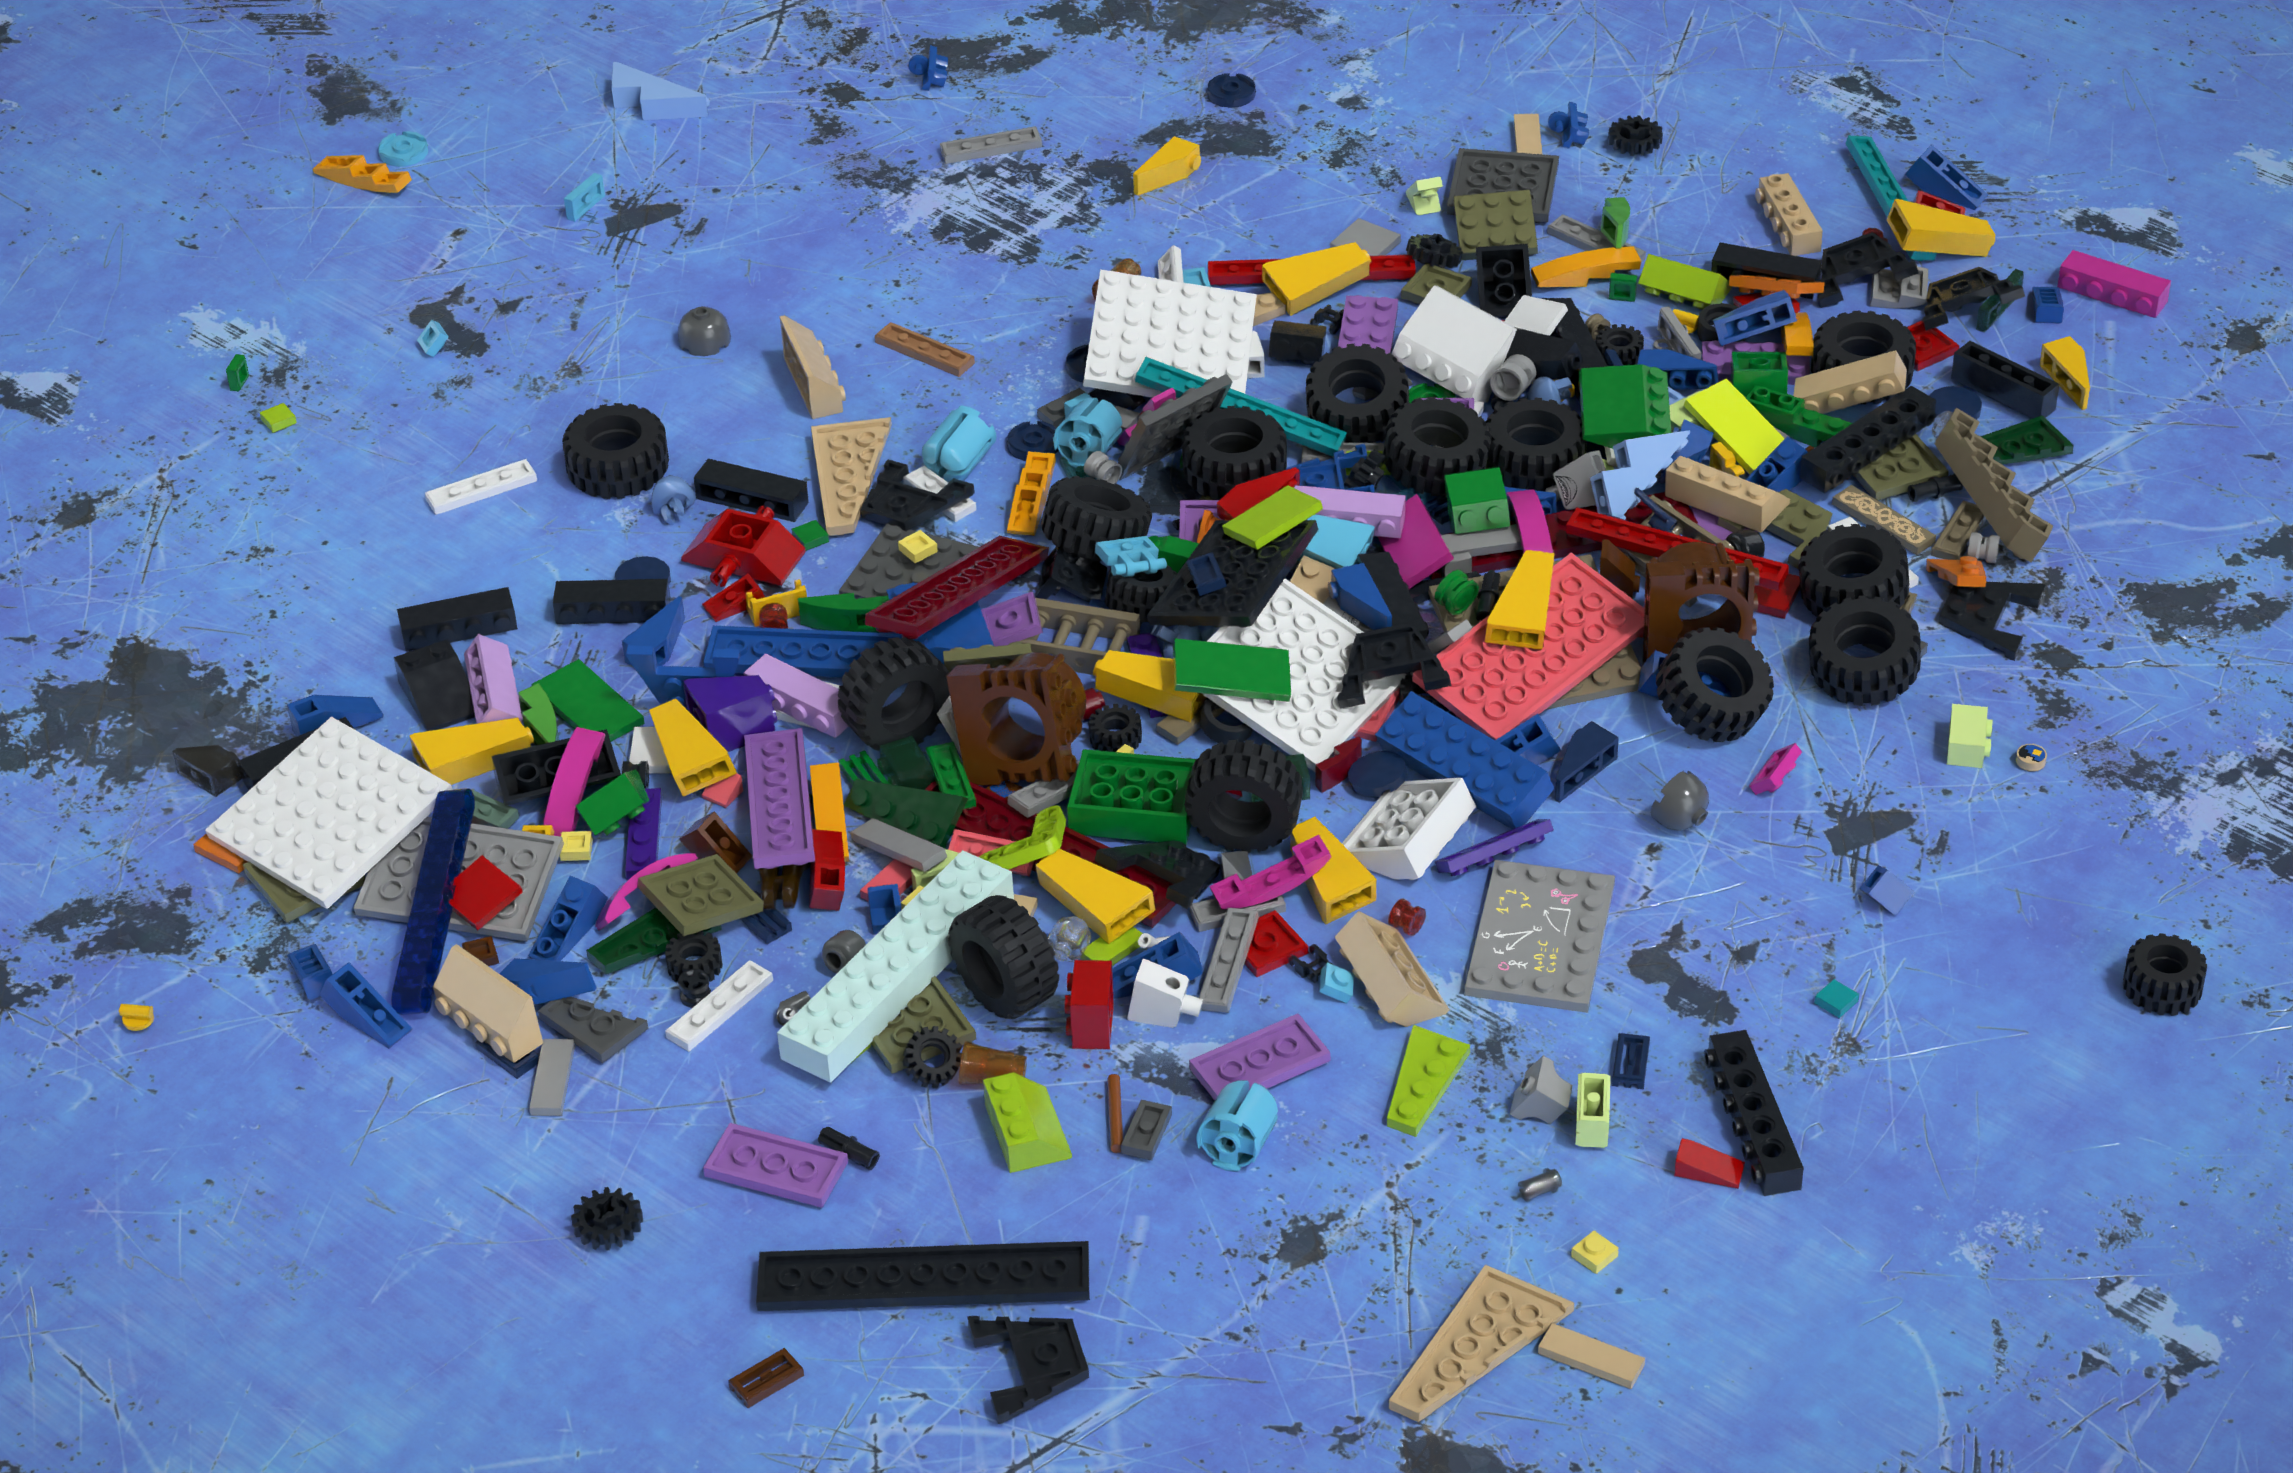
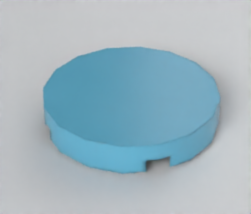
M404 131L402 132L403 135L396 136V133L390 134L379 143V157L384 163L391 166L401 167L416 164L428 154L426 138L417 132Z

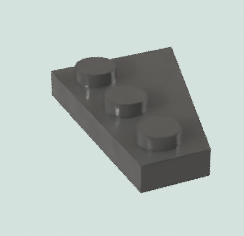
M571 996L550 1001L538 1010L540 1020L567 1039H574V1043L601 1063L605 1062L648 1029V1023L645 1019L639 1017L635 1020L623 1017L622 1012L613 1009L610 1012L594 1008L593 1003Z

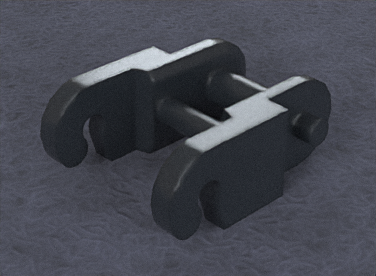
M1327 305L1324 309L1320 308L1314 314V319H1311L1310 325H1318L1325 320L1331 321L1333 325L1330 326L1329 332L1335 334L1341 328L1344 309L1338 312L1332 310L1331 305Z
M1312 944L1309 946V951L1312 955L1315 953V961L1307 964L1305 961H1301L1295 955L1289 957V964L1291 966L1295 965V971L1302 978L1308 977L1309 980L1316 983L1318 976L1321 975V969L1326 963L1330 962L1327 960V954L1316 944ZM1318 964L1320 968L1314 970L1312 967Z

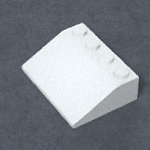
M1434 285L1400 332L1392 355L1397 358V362L1402 363L1460 397L1474 398V402L1488 403L1493 391L1490 379L1492 374L1504 363L1517 329Z
M1463 778L1405 781L1397 790L1392 792L1390 790L1385 791L1342 844L1368 870L1392 879L1416 880L1424 875L1427 867L1439 856V852L1454 837L1460 826L1468 820V816L1476 808V804Z

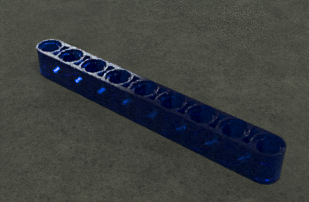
M470 788L439 791L436 797L391 996L392 1007L399 1015L428 1013L432 1005L434 996L433 985L438 977L453 910L449 901L454 897L456 885L453 886L454 878L461 873L475 810L474 794Z

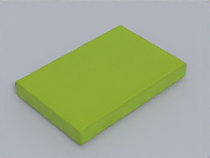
M1286 486L1222 525L1226 535L1258 550L1321 511L1323 506L1321 500L1293 487Z

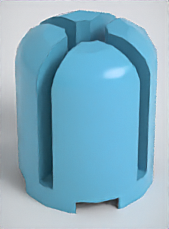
M1088 398L1081 401L1056 428L1053 437L1054 449L1058 448L1060 454L1067 460V465L1084 469L1086 460L1093 452L1101 451L1106 454L1119 439L1122 432L1120 413L1112 403L1103 399L1099 403L1097 398Z
M961 405L958 409L952 410L922 447L924 465L938 476H944V480L950 482L953 478L964 481L996 441V432L993 425L989 428L978 417L980 412L971 407Z
M1237 1080L1227 1084L1220 1091L1198 1129L1196 1136L1198 1148L1200 1149L1202 1146L1206 1154L1214 1159L1212 1164L1224 1170L1239 1171L1241 1167L1250 1165L1252 1162L1254 1163L1278 1118L1275 1098L1264 1086L1256 1082L1250 1090L1248 1080Z

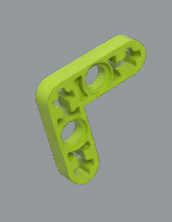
M1054 805L1040 811L1035 818L1032 836L980 855L979 858L1009 870L1053 854L1062 845L1066 818L1061 807Z

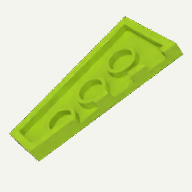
M1413 1025L1388 1112L1387 1127L1416 1137L1470 1055V1045Z

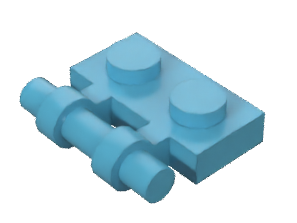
M1147 536L1096 542L1095 553L1107 566H1111L1113 576L1122 575L1123 577H1130L1139 572L1152 574L1156 573L1157 570L1166 569L1167 567L1165 558L1158 559L1159 549Z

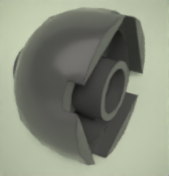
M701 306L690 310L682 317L678 326L680 348L683 351L684 348L688 349L690 354L694 356H709L719 353V348L724 345L725 347L729 346L731 340L727 319L718 310L710 307Z
M1682 771L1663 787L1661 793L1665 796L1660 803L1656 800L1654 801L1650 812L1653 819L1668 829L1681 831L1691 828L1694 824L1699 826L1708 815L1706 811L1709 804L1707 788L1691 771L1687 773Z

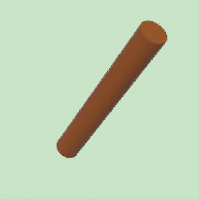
M1111 1074L1107 1078L1110 1145L1112 1152L1120 1153L1123 1142L1120 1076Z

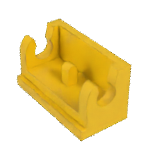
M800 579L794 581L795 590L777 593L769 597L756 600V598H753L752 591L746 593L747 611L755 627L800 616L798 598L807 597L806 588L804 585L801 586Z

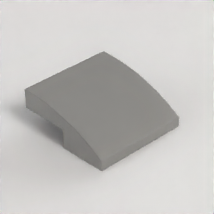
M1917 267L1919 274L1899 281L1895 280L1892 271L1888 269H1881L1878 273L1872 274L1870 306L1879 308H1909L1926 304L1928 269Z

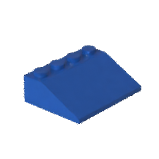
M918 583L902 584L886 590L888 599L894 598ZM978 601L958 614L953 615L945 622L935 626L932 630L922 634L917 639H913L924 644L943 664V651H949L956 647L972 649L979 648L982 645L994 646Z

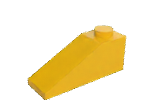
M1174 136L1133 173L1134 194L1141 195L1187 178L1201 164L1200 146Z
M2071 336L2042 344L2039 366L2055 382L2059 383V387L2082 410L2087 409L2090 384L2083 348Z

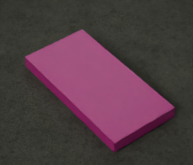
M1417 494L1405 502V521L1401 538L1377 536L1385 552H1389L1394 563H1397L1399 573L1409 589L1454 559L1424 503Z

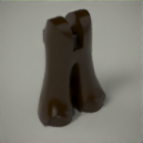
M810 862L804 865H783L781 876H778L780 866L773 869H757L761 881V899L764 901L763 908L765 910H775L777 900H783L784 909H793L795 907L800 879L803 871L810 867Z

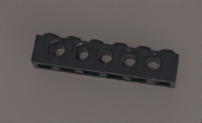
M1913 386L1908 387L1904 392L1897 394L1801 457L1800 479L1823 493L1838 486L1842 481L1858 473L1871 462H1875L1880 456L1893 450L1906 439L1913 437L1926 426H1930L1936 417V400Z
M1747 1030L1710 1035L1709 1047L1704 1050L1705 1063L1714 1072L1713 1079L1716 1090H1721L1723 1094L1724 1110L1726 1114H1731L1735 1137H1740L1742 1141V1154L1745 1160L1750 1161L1751 1176L1754 1184H1759L1763 1196L1801 1190L1804 1167Z

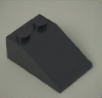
M1528 244L1476 247L1480 309L1496 318H1507L1523 295L1532 297Z
M448 639L394 657L398 682L426 731L439 730L475 717L469 681Z

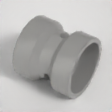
M1096 451L1086 460L1084 472L1092 478H1097V480L1102 479L1115 484L1121 477L1122 466L1114 460H1109V457L1103 452Z
M1972 532L1967 556L1975 557L1977 560L1979 558L1985 559L1987 563L1996 564L2000 536L1991 535L1983 537L1980 533Z

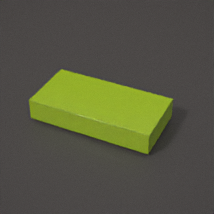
M1132 927L1110 944L1099 937L1080 950V959L1112 961L1113 966L1140 947L1138 939L1143 933Z

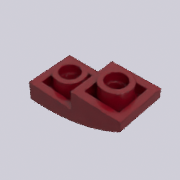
M1359 736L1335 746L1334 757L1315 765V786L1321 793L1348 777L1351 765L1362 757V739Z

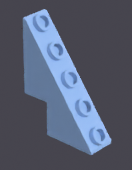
M613 62L612 95L614 108L641 107L643 120L708 117L707 107L709 106V100L705 94L619 62Z
M1690 430L1628 439L1613 446L1618 469L1602 471L1590 477L1597 512L1603 515L1610 514L1625 520V512L1628 509L1634 508L1641 501L1634 494L1635 488L1643 491L1644 489L1648 490L1657 481L1656 474L1659 471L1665 470L1673 461L1671 458L1675 451L1679 452L1688 443L1686 437L1690 434Z

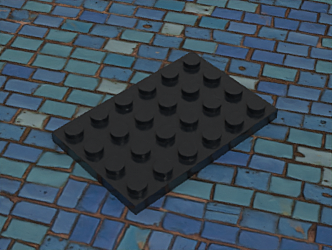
M1216 520L1188 560L1213 552L1227 587L1199 596L1185 562L1148 613L1147 617L1150 625H1163L1165 627L1172 625H1187L1189 627L1239 626L1241 628L1252 626L1319 530L1316 520L1303 521L1258 550L1224 533L1222 525L1231 520Z

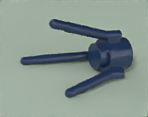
M1635 488L1634 494L1654 512L1648 522L1652 526L1651 528L1671 533L1678 520L1663 511L1642 490Z

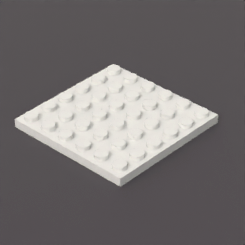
M1100 269L1083 386L1155 397L1163 392L1135 382L1140 366L1145 357L1207 380L1212 377L1219 378L1227 374L1233 382L1230 388L1245 394L1257 294Z
M1284 579L1252 626L1244 628L1239 626H1222L1207 642L1289 650L1290 701L1202 694L1315 772L1316 764L1334 757V747L1350 740L1370 720L1371 716L1389 700L1391 695L1400 687V681L1402 678L1405 679L1406 674L1364 681L1363 689L1366 704L1340 709L1337 697L1343 688L1342 680L1344 674H1347L1348 660L1356 634L1363 631L1287 579Z
M330 717L213 822L205 832L211 840L328 909L454 791L448 782L337 719Z

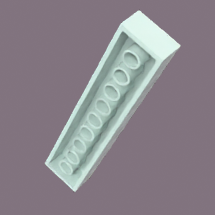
M962 850L777 1032L781 1060L831 1083L873 1041V1038L876 1035L878 1036L888 1026V1022L893 1021L900 1014V1010H904L907 1007V1003L915 995H919L931 983V979L934 976L937 977L952 961L950 954L952 950L948 944L950 936L948 932L953 919L989 896L1001 895L1014 899L1012 872Z

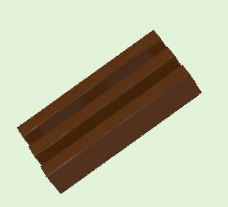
M783 1348L728 1380L729 1388L733 1392L736 1391L737 1397L740 1400L743 1399L744 1405L750 1408L803 1377L804 1370L794 1357ZM784 1362H787V1363L781 1365L780 1367H778V1368H776V1369H774V1370L772 1371L773 1368L779 1366L780 1364H782V1363H784ZM760 1377V1378L757 1379L756 1381H754V1382L750 1383L749 1385L743 1387L744 1385L748 1384L749 1382L753 1381L754 1379Z

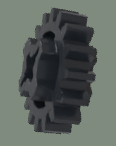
M1640 115L1633 118L1627 116V120L1618 118V123L1612 122L1611 127H1609V145H1613L1614 150L1621 149V154L1629 152L1630 156L1638 153L1643 156L1645 151L1653 153V148L1659 149L1660 144H1662V126H1658L1657 121L1650 122L1649 117L1643 120Z
M1435 233L1433 235L1423 234L1422 236L1417 234L1416 237L1411 236L1406 248L1407 254L1413 256L1412 259L1422 264L1429 263L1432 267L1435 265L1440 268H1446V266L1449 268H1453V266L1458 267L1463 255L1462 248L1457 247L1456 243H1452V241L1443 238L1442 235Z
M1374 449L1366 459L1361 457L1351 469L1344 485L1348 488L1374 485V490H1376L1385 471L1380 469L1384 464L1385 455Z
M605 1187L604 1193L601 1194L596 1190H592L591 1198L582 1196V1205H574L573 1207L574 1214L571 1215L575 1237H581L583 1245L592 1242V1247L595 1250L600 1244L605 1245L606 1250H610L611 1244L614 1243L621 1248L623 1247L622 1240L633 1241V1232H641L640 1223L643 1222V1213L640 1201L634 1200L633 1193L631 1192L623 1195L622 1188H618L614 1193H610L609 1187Z

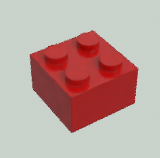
M1074 960L1073 973L1067 974V991H1071V994L1065 995V1014H1070L1071 1017L1066 1018V1036H1072V1049L1110 1050L1114 1011L1112 961Z

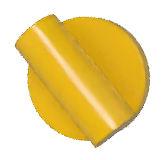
M1678 309L1673 310L1680 323L1686 325L1688 334L1697 330L1699 315Z
M120 1005L119 1014L122 1016L123 1025L127 1029L140 1031L153 1023L154 1014L152 1006Z

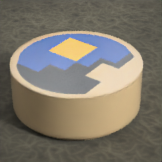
M2025 744L2017 750L2016 763L2023 770L2039 771L2046 765L2047 753L2039 745Z

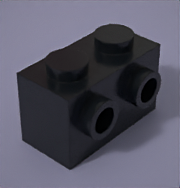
M1274 320L1270 333L1268 357H1275L1279 361L1301 360L1305 364L1319 362V358L1324 354L1327 326Z

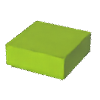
M284 402L260 412L261 420L272 433L297 423L295 415Z

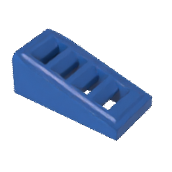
M2032 287L2035 322L2062 323L2064 306L2059 287Z
M313 944L289 953L287 955L288 960L307 998L312 1000L320 997L319 994L326 979L333 974L317 945Z

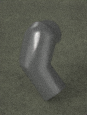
M806 991L780 1002L776 1015L779 1024L784 1026L811 999Z

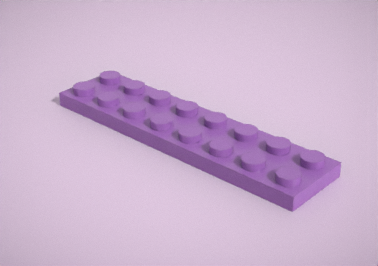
M802 728L744 735L754 868L773 869L777 866L804 865L807 862H815Z

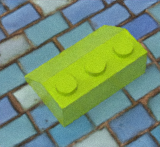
M1651 254L1647 255L1638 282L1639 285L1645 288L1644 292L1649 295L1659 297L1660 293L1669 295V300L1681 304L1684 303V300L1693 302V307L1701 310L1712 304L1722 303L1732 289V286H1729V281L1721 274Z
M1014 1072L983 1079L985 1107L1010 1173L1072 1158L1071 1150L1045 1086Z

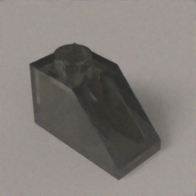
M219 745L176 748L172 751L177 773L215 797L242 779L238 756Z

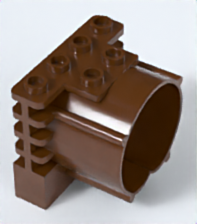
M1704 542L1683 543L1667 550L1658 558H1651L1649 563H1646L1642 664L1644 665L1655 650L1668 654L1680 638L1692 630L1697 631L1699 628L1710 627V630L1722 628L1727 633L1733 631L1739 634L1738 637L1745 641L1747 639L1752 643V636H1756L1757 633L1753 611L1758 610V597L1754 593V587L1759 585V570L1754 568L1751 559L1744 560V563L1735 564L1721 542L1717 543L1716 546ZM1716 594L1727 598L1720 608L1704 617L1681 619L1678 615L1680 607L1696 596Z
M1027 653L1016 657L1007 666L1000 665L997 668H990V664L957 665L946 676L963 767L970 782L977 785H1000L1003 780H1010L1011 783H1017L1020 780L1035 782L1037 779H1043V782H1051L1053 779L1067 782L1077 768L1076 757L1072 755L1071 743L1079 736L1082 730V719L1086 711V694L1076 672L1064 662L1065 657L1063 654H1058L1055 657L1046 653ZM1011 697L1026 702L1038 713L1044 726L1045 736L1033 734L1023 729L1011 718L1008 710V703Z

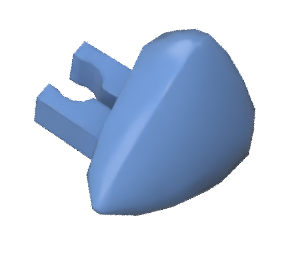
M1539 377L1530 386L1527 400L1542 398L1544 401H1549L1551 399L1562 405V399L1571 397L1569 388H1572V383L1568 377L1555 381L1549 377Z
M673 475L663 477L657 481L653 488L651 502L653 513L663 515L665 522L673 525L675 523L674 514L677 513L683 516L685 514L684 510L694 504L696 495L691 486L682 478Z
M1155 625L1151 632L1152 635L1164 641L1163 653L1165 658L1173 659V642L1175 638L1202 641L1199 626L1175 625L1170 630L1163 625Z

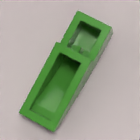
M1625 197L1605 198L1602 210L1601 232L1615 248H1621L1628 239L1630 206Z
M539 683L518 692L524 728H530L534 744L537 746L558 741L559 735L554 709L546 692Z

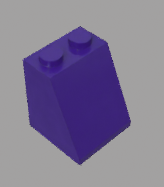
M759 675L694 678L683 681L687 710L727 752L744 747V735L775 731L774 723L777 722V715L772 707V701H775L774 692L769 684L765 685Z

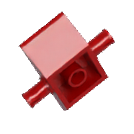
M760 506L755 515L727 508L703 526L681 556V561L715 569L710 575V580L716 586L720 583V587L726 585L732 574L740 576L749 574L753 579L782 586L805 554V547L778 520L773 519L774 512L771 508L766 507L765 509L764 506Z

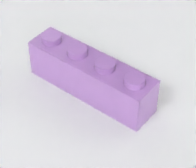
M1298 485L1294 487L1321 500L1323 509L1316 513V515L1372 525L1375 527L1373 536L1401 538L1405 521V495Z
M478 634L464 653L476 722L478 724L518 717L522 723L523 716L508 645Z
M764 654L744 672V676L759 675L765 685L769 684L772 687L775 701H772L774 709L780 710L796 720L802 721L834 738L849 727L842 719L841 712L838 709V699H840L838 697V688L768 654Z

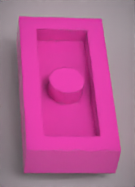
M1796 743L1774 751L1749 785L1755 795L1767 790L1773 792L1783 784V777L1795 768V761L1802 753Z

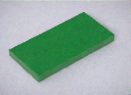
M1174 639L1173 666L1175 691L1290 701L1289 650Z
M580 659L531 684L533 686L539 683L546 692L554 711L574 729L576 727L593 731L607 729L611 742L634 730V727L645 724L644 716Z

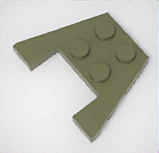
M1784 489L1778 493L1789 498L1790 504L1765 529L1798 546L1789 555L1787 564L1799 569L1798 563L1801 558V552L1815 536L1820 537L1821 532L1828 529L1833 513L1796 493ZM1721 517L1718 519L1717 525L1731 532L1742 531L1746 528Z

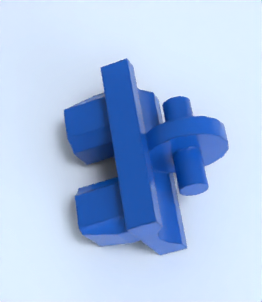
M930 45L928 59L923 55H915L910 58L908 68L915 75H923L922 89L929 91L931 84L944 87L948 72L946 71L948 57L937 55V47Z
M1569 101L1567 114L1558 111L1552 113L1548 118L1549 128L1554 132H1561L1562 147L1570 148L1572 142L1584 145L1589 136V128H1585L1588 114L1578 112L1576 103Z

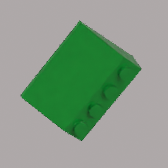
M1643 364L1581 368L1579 371L1583 440L1613 449V446L1624 440L1672 433L1667 372L1657 367H1649Z
M1083 749L1067 806L1068 828L1085 836L1151 842L1175 840L1187 845L1191 823L1185 812L1184 804L1190 773L1196 759Z

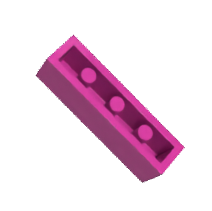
M2072 250L2060 266L2057 287L2156 318L2168 302L2171 280Z

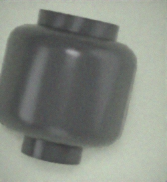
M839 931L823 945L822 958L825 965L837 974L866 943L854 931Z

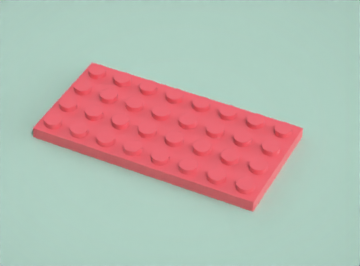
M1570 553L1553 566L1542 650L1486 643L1485 636L1487 620L1489 618L1487 616L1468 633L1436 655L1444 671L1448 672L1452 686L1426 692L1466 724L1496 740L1533 716L1542 713L1639 637L1644 630V607L1573 553ZM1417 670L1413 673L1412 681L1425 690L1422 670Z

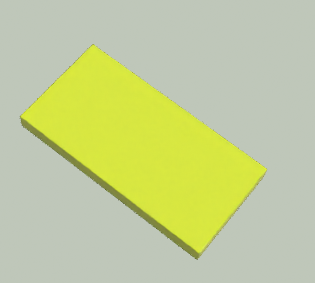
M1727 378L1685 400L1684 406L1708 431L1714 433L1713 437L1718 442H1721L1728 450L1733 452L1736 461L1749 474L1785 439Z

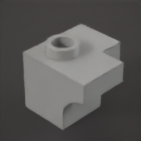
M1543 1055L1525 1072V1077L1520 1087L1514 1091L1510 1115L1519 1120L1526 1117H1536L1551 1124L1568 1109L1573 1085L1563 1080L1555 1071L1554 1061Z

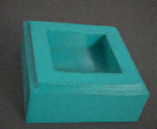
M1833 979L1815 995L1814 1003L1840 1018L1858 1002L1859 993Z

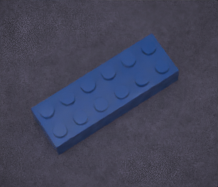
M1412 691L1375 734L1383 751L1399 754L1404 759L1407 767L1427 779L1463 778L1476 804V808L1510 829L1526 824L1554 790L1546 770Z

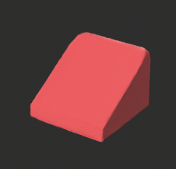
M737 773L707 786L702 793V798L727 808L743 792L741 775Z

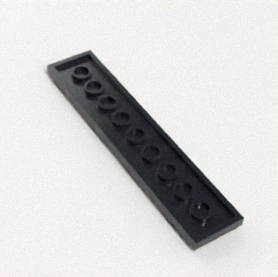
M1089 1241L759 1252L757 1311L1090 1300Z

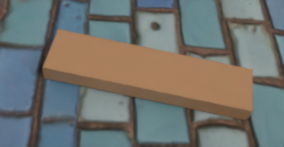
M892 322L875 335V343L958 377L975 364L973 355Z

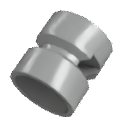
M1515 354L1510 356L1492 374L1490 384L1493 392L1503 400L1511 401L1517 399L1535 380V365L1524 355Z

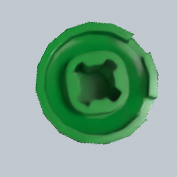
M1455 570L1440 582L1434 599L1441 606H1445L1446 610L1452 615H1459L1474 602L1479 592V585L1473 579L1469 581L1468 576L1462 570Z

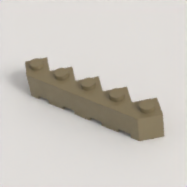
M1956 408L1940 431L1934 444L1997 535L2000 536L2006 548L2011 550L2016 557L2032 562L2048 539L2053 525L2030 512L2035 499L2011 485L2016 473L1993 459L1998 447L1974 433L1980 422Z

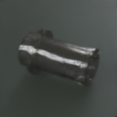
M1545 1168L1542 1174L1518 1182V1187L1521 1188L1519 1189L1520 1194L1527 1202L1549 1191L1556 1193L1558 1188L1562 1187V1180L1555 1168L1551 1170Z

